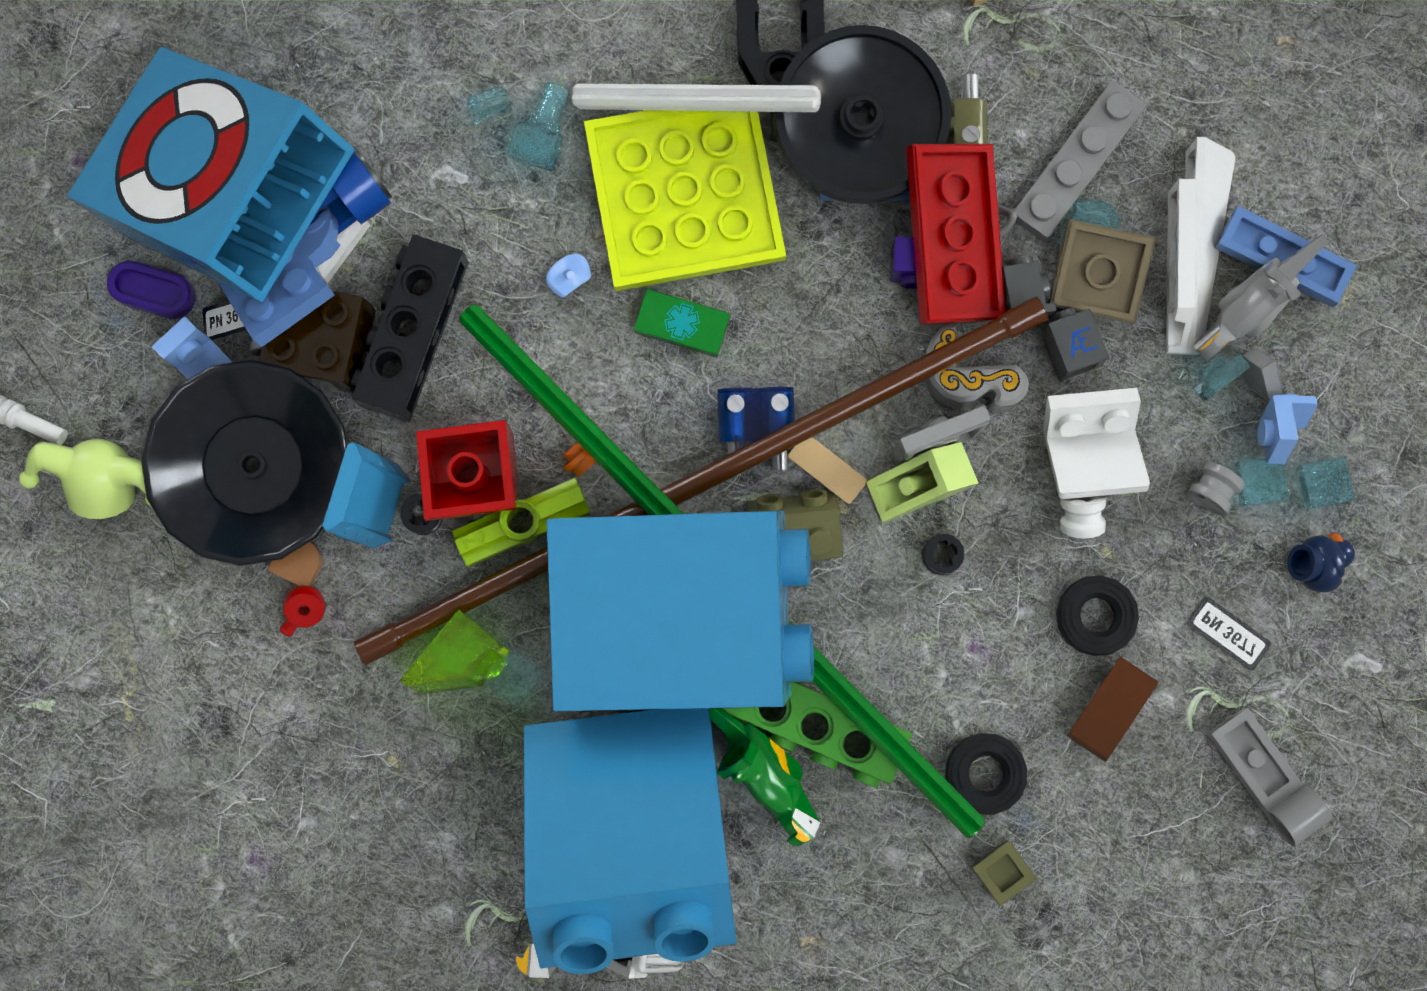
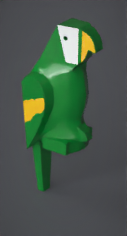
M709 708L710 718L726 734L730 749L724 754L717 773L724 780L731 777L735 783H743L751 795L763 807L775 815L788 833L789 838L787 842L791 845L798 847L813 839L821 822L803 791L801 784L803 772L800 763L750 722L743 725L722 708Z

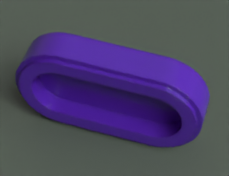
M124 261L112 268L107 277V289L115 300L125 306L168 319L184 317L192 310L196 301V293L193 286L181 275L135 261Z

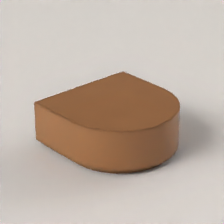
M309 542L283 559L271 561L267 570L298 586H313L323 565L322 553L313 542Z

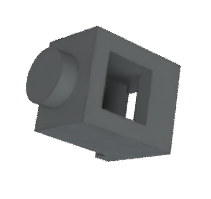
M1031 256L1011 259L1007 262V266H1003L1006 311L1037 296L1047 312L1049 321V317L1054 315L1057 310L1055 302L1046 303V300L1050 299V284L1047 274L1040 273L1038 261H1033Z

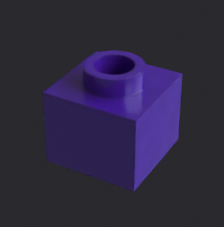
M895 236L891 248L890 282H900L901 287L906 289H917L913 237Z

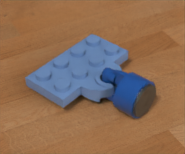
M358 149L351 155L263 303L218 282L251 338L261 348L335 296L317 266L330 259L341 246L337 241L338 234L356 221L362 225L392 204L389 199L393 196Z

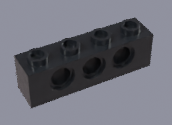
M414 234L409 246H402L396 261V270L399 272L394 286L389 285L382 297L381 310L384 313L378 327H372L366 340L365 349L369 352L363 368L358 367L351 380L350 391L353 392L352 399L360 407L410 423L469 263L463 250ZM429 279L432 281V287L428 293L421 296L412 294L413 286L419 280ZM407 319L417 320V328L411 335L406 337L397 335V329L401 322ZM394 359L402 361L401 371L392 378L383 377L382 370L388 361Z

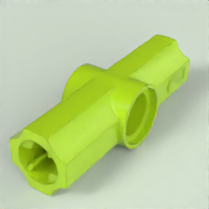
M573 478L525 500H516V510L492 513L455 529L452 533L466 566L471 567L521 544L526 545L535 542L540 536L547 533V519L585 517L590 515L591 512L577 479ZM523 511L531 513L533 525L530 530L521 534L514 533L511 529V521L514 515Z

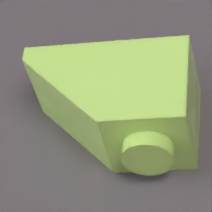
M959 442L931 449L866 481L881 521L886 522L946 499L978 484L963 444Z

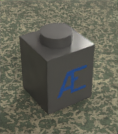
M1069 308L1049 317L1051 323H1048L1044 328L1041 336L1059 381L1099 368L1109 359L1091 309L1076 313L1075 308Z

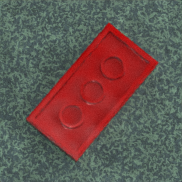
M912 144L906 147L920 325L991 322L997 319L1000 314L1006 312L993 144Z

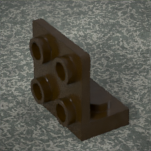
M333 292L335 296L264 345L261 349L259 362L290 368L301 377L328 381L340 391L353 393L350 391L351 380L358 367L363 368L367 352L365 349L366 340L372 329L376 310L364 297Z

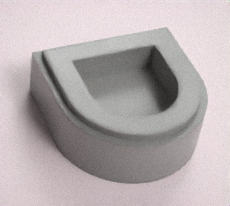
M1252 349L1238 358L1240 372L1254 391L1270 401L1272 395L1282 394V387L1274 359L1258 349Z

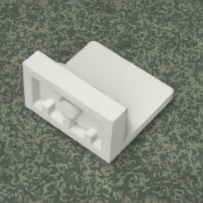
M1137 388L1047 396L1043 433L1059 498L1072 499L1146 492L1149 490L1150 481L1135 431L1141 403Z

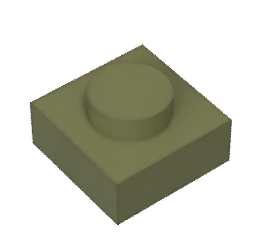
M1005 840L970 866L999 906L1037 879L1009 840Z

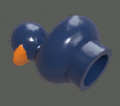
M1331 533L1327 537L1323 535L1313 536L1305 540L1302 545H1297L1290 551L1287 559L1288 571L1294 579L1301 581L1309 590L1318 593L1331 592L1341 585V578L1344 576L1345 568L1355 558V550L1349 541L1342 539L1337 533Z

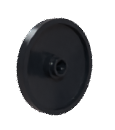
M869 25L847 26L829 31L817 37L800 50L787 67L780 82V85H814L821 92V104L817 112H774V126L780 149L792 170L808 186L829 198L854 204H872L900 196L909 191L906 147L912 144H946L951 126V102L945 80L935 62L919 45L895 31Z

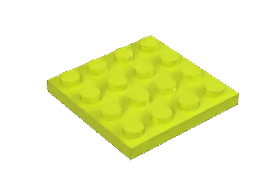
M644 110L584 121L615 292L786 261V251L758 112Z

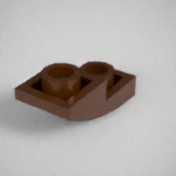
M1119 657L1067 737L1106 762L1159 681L1122 657Z

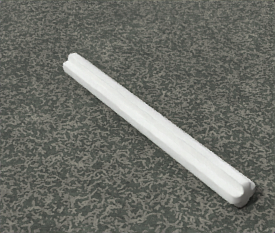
M576 84L572 91V103L574 106H577L579 109L817 112L821 104V92L814 85Z

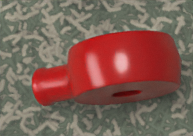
M302 585L291 589L287 593L282 606L286 621L280 626V632L290 637L294 634L297 627H311L320 622L326 611V602L318 589Z

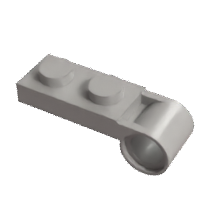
M1248 708L1240 709L1207 733L1259 808L1262 809L1277 832L1291 846H1297L1333 819L1324 801L1314 790L1303 785Z

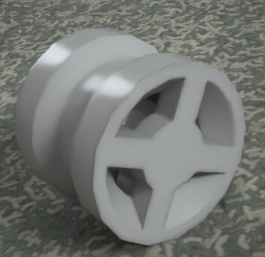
M1206 462L1201 469L1202 478L1198 483L1191 485L1187 494L1204 509L1214 514L1225 516L1231 509L1230 500L1234 495L1242 492L1245 482L1230 469L1214 462Z

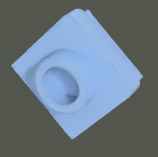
M1292 393L1272 395L1260 419L1257 431L1258 443L1260 446H1264L1267 464L1285 465L1298 441L1297 429H1303L1307 426L1318 406L1316 397L1299 396Z

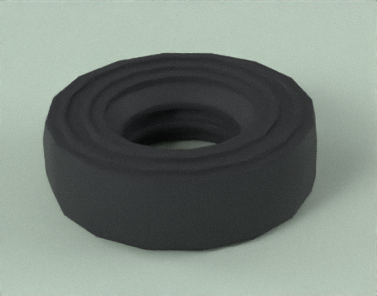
M1102 575L1084 577L1069 585L1060 597L1056 611L1058 629L1065 641L1078 652L1092 656L1113 654L1125 647L1135 635L1139 621L1137 602L1130 590L1116 579ZM1098 598L1105 600L1113 609V624L1109 630L1103 633L1089 631L1081 621L1082 607L1090 599Z
M978 733L964 738L952 749L946 762L945 779L979 814L995 815L1009 810L1021 798L1027 785V766L1022 753L1010 740L997 734ZM982 756L995 758L1003 769L1001 784L995 790L989 792L976 789L969 778V768L972 762Z

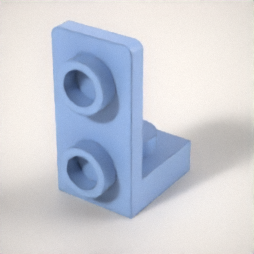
M185 316L152 346L165 361L176 367L187 379L210 366L233 362L201 328Z

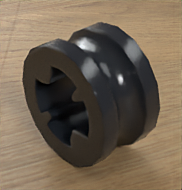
M422 494L410 496L401 507L400 517L403 524L408 530L418 535L434 533L440 528L443 519L432 520L427 525L421 521L420 526H415L413 523L416 520V516L412 513V510L417 505L423 508Z
M949 534L934 536L926 543L922 552V559L926 568L933 574L940 576L949 575L957 570L963 563L965 556L964 547L960 540ZM937 543H946L945 549L951 546L954 550L955 555L949 559L950 566L942 567V561L937 562V564L933 561L931 554L937 551Z

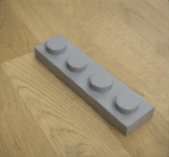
M1112 79L1014 210L1017 214L1015 222L1045 243L1148 104Z

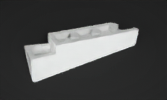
M1197 137L1186 150L1185 179L1179 178L1168 191L1166 354L1199 355L1193 345L1205 334L1219 257V250L1215 249V246L1223 232L1235 155L1229 149L1206 137Z

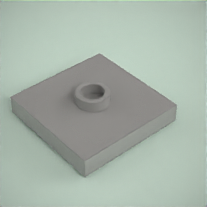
M984 405L948 420L946 416L934 419L922 425L921 431L901 438L891 453L896 466L931 449L959 442L963 444L977 438L991 421L987 408Z

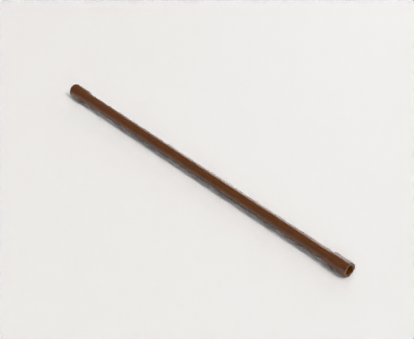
M1035 296L1000 314L997 319L660 490L677 506L1005 339L1014 338L1048 321L1047 312L1040 299ZM635 501L608 516L649 514ZM548 546L396 623H390L354 641L360 659L365 665H368L400 649L406 642L547 572Z

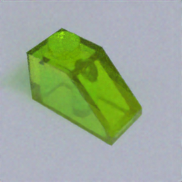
M458 610L400 681L405 686L421 694L482 687L487 681L493 680L501 673L506 664L505 659L511 651L475 620Z

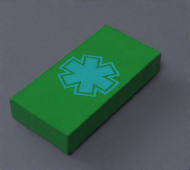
M647 289L634 327V333L718 358L730 320V313Z

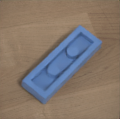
M1238 206L1232 212L1215 249L1258 270L1276 257L1281 262L1285 261L1310 243V241ZM1323 248L1296 276L1300 281L1297 289L1330 307H1334L1339 303L1357 265Z

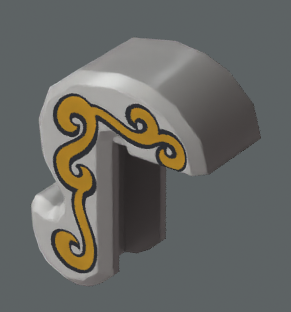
M955 323L939 329L930 340L924 355L956 339ZM956 364L925 380L927 391L939 404L953 409L967 408L987 396L991 400L989 410L994 413L1012 410L1025 397L1029 386L1026 374L1017 365L957 367Z

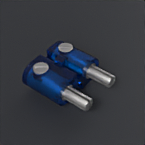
M794 387L717 389L719 443H728V454L735 451V443L736 450L743 447V443L754 442L795 421ZM787 450L780 453V461L779 454L772 457L773 471H787Z

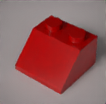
M506 420L416 431L425 521L516 510L518 473L514 435Z

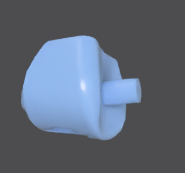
M571 254L565 256L549 269L546 275V283L552 292L563 298L591 278L590 266L582 255Z

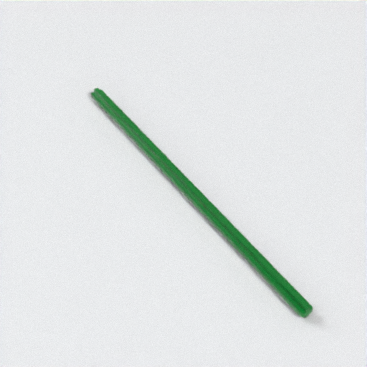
M472 304L463 311L459 317V322L649 515L684 514L480 306ZM814 646L813 682L965 837L971 838L976 835L985 824L984 818Z

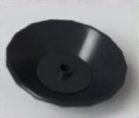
M255 360L210 366L176 386L150 421L141 456L146 498L167 533L200 557L238 566L283 559L317 538L324 528L322 525L347 447L344 425L325 394L290 368ZM254 457L258 458L260 462L259 469L255 473H249L246 469L247 461Z

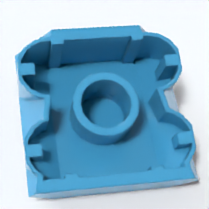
M356 443L347 444L322 526L326 532L335 534L337 538L371 548L393 541L389 536L390 527L403 484L411 482V480L397 463Z

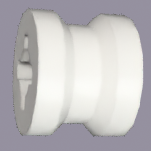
M1106 495L1072 499L1060 498V505L1065 510V515L1060 520V530L1062 533L1070 537L1085 539L1100 536L1105 532L1106 520L1101 515V511L1106 506Z

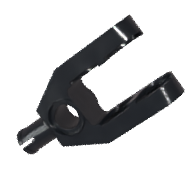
M736 0L738 65L749 85H780V82L773 79L771 75L776 71H786L793 58L799 52H791L789 50H777L769 53L762 52L759 45L758 31L759 3H757V0ZM800 0L801 49L817 37L825 34L824 0ZM770 112V140L778 143L774 126V112Z

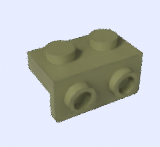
M809 489L796 496L782 497L778 494H765L759 496L756 500L747 502L748 512L785 510V530L808 529L811 561L843 557L840 511L833 492H826L823 489Z

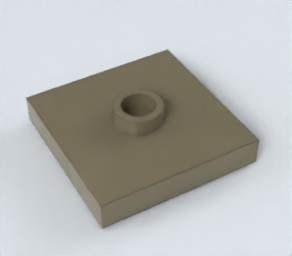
M1068 219L1048 303L1055 302L1056 308L1065 310L1075 308L1076 312L1091 309L1093 316L1135 324L1156 238Z

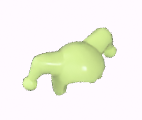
M105 439L86 440L75 445L73 448L54 443L39 442L29 451L25 470L19 475L20 485L26 489H32L38 485L39 471L45 470L57 476L61 480L69 509L77 516L88 519H105L126 511L134 503L135 486L146 494L141 461L131 458L119 445ZM145 496V501H146V503H147L149 506H151L150 503L148 502L146 496Z

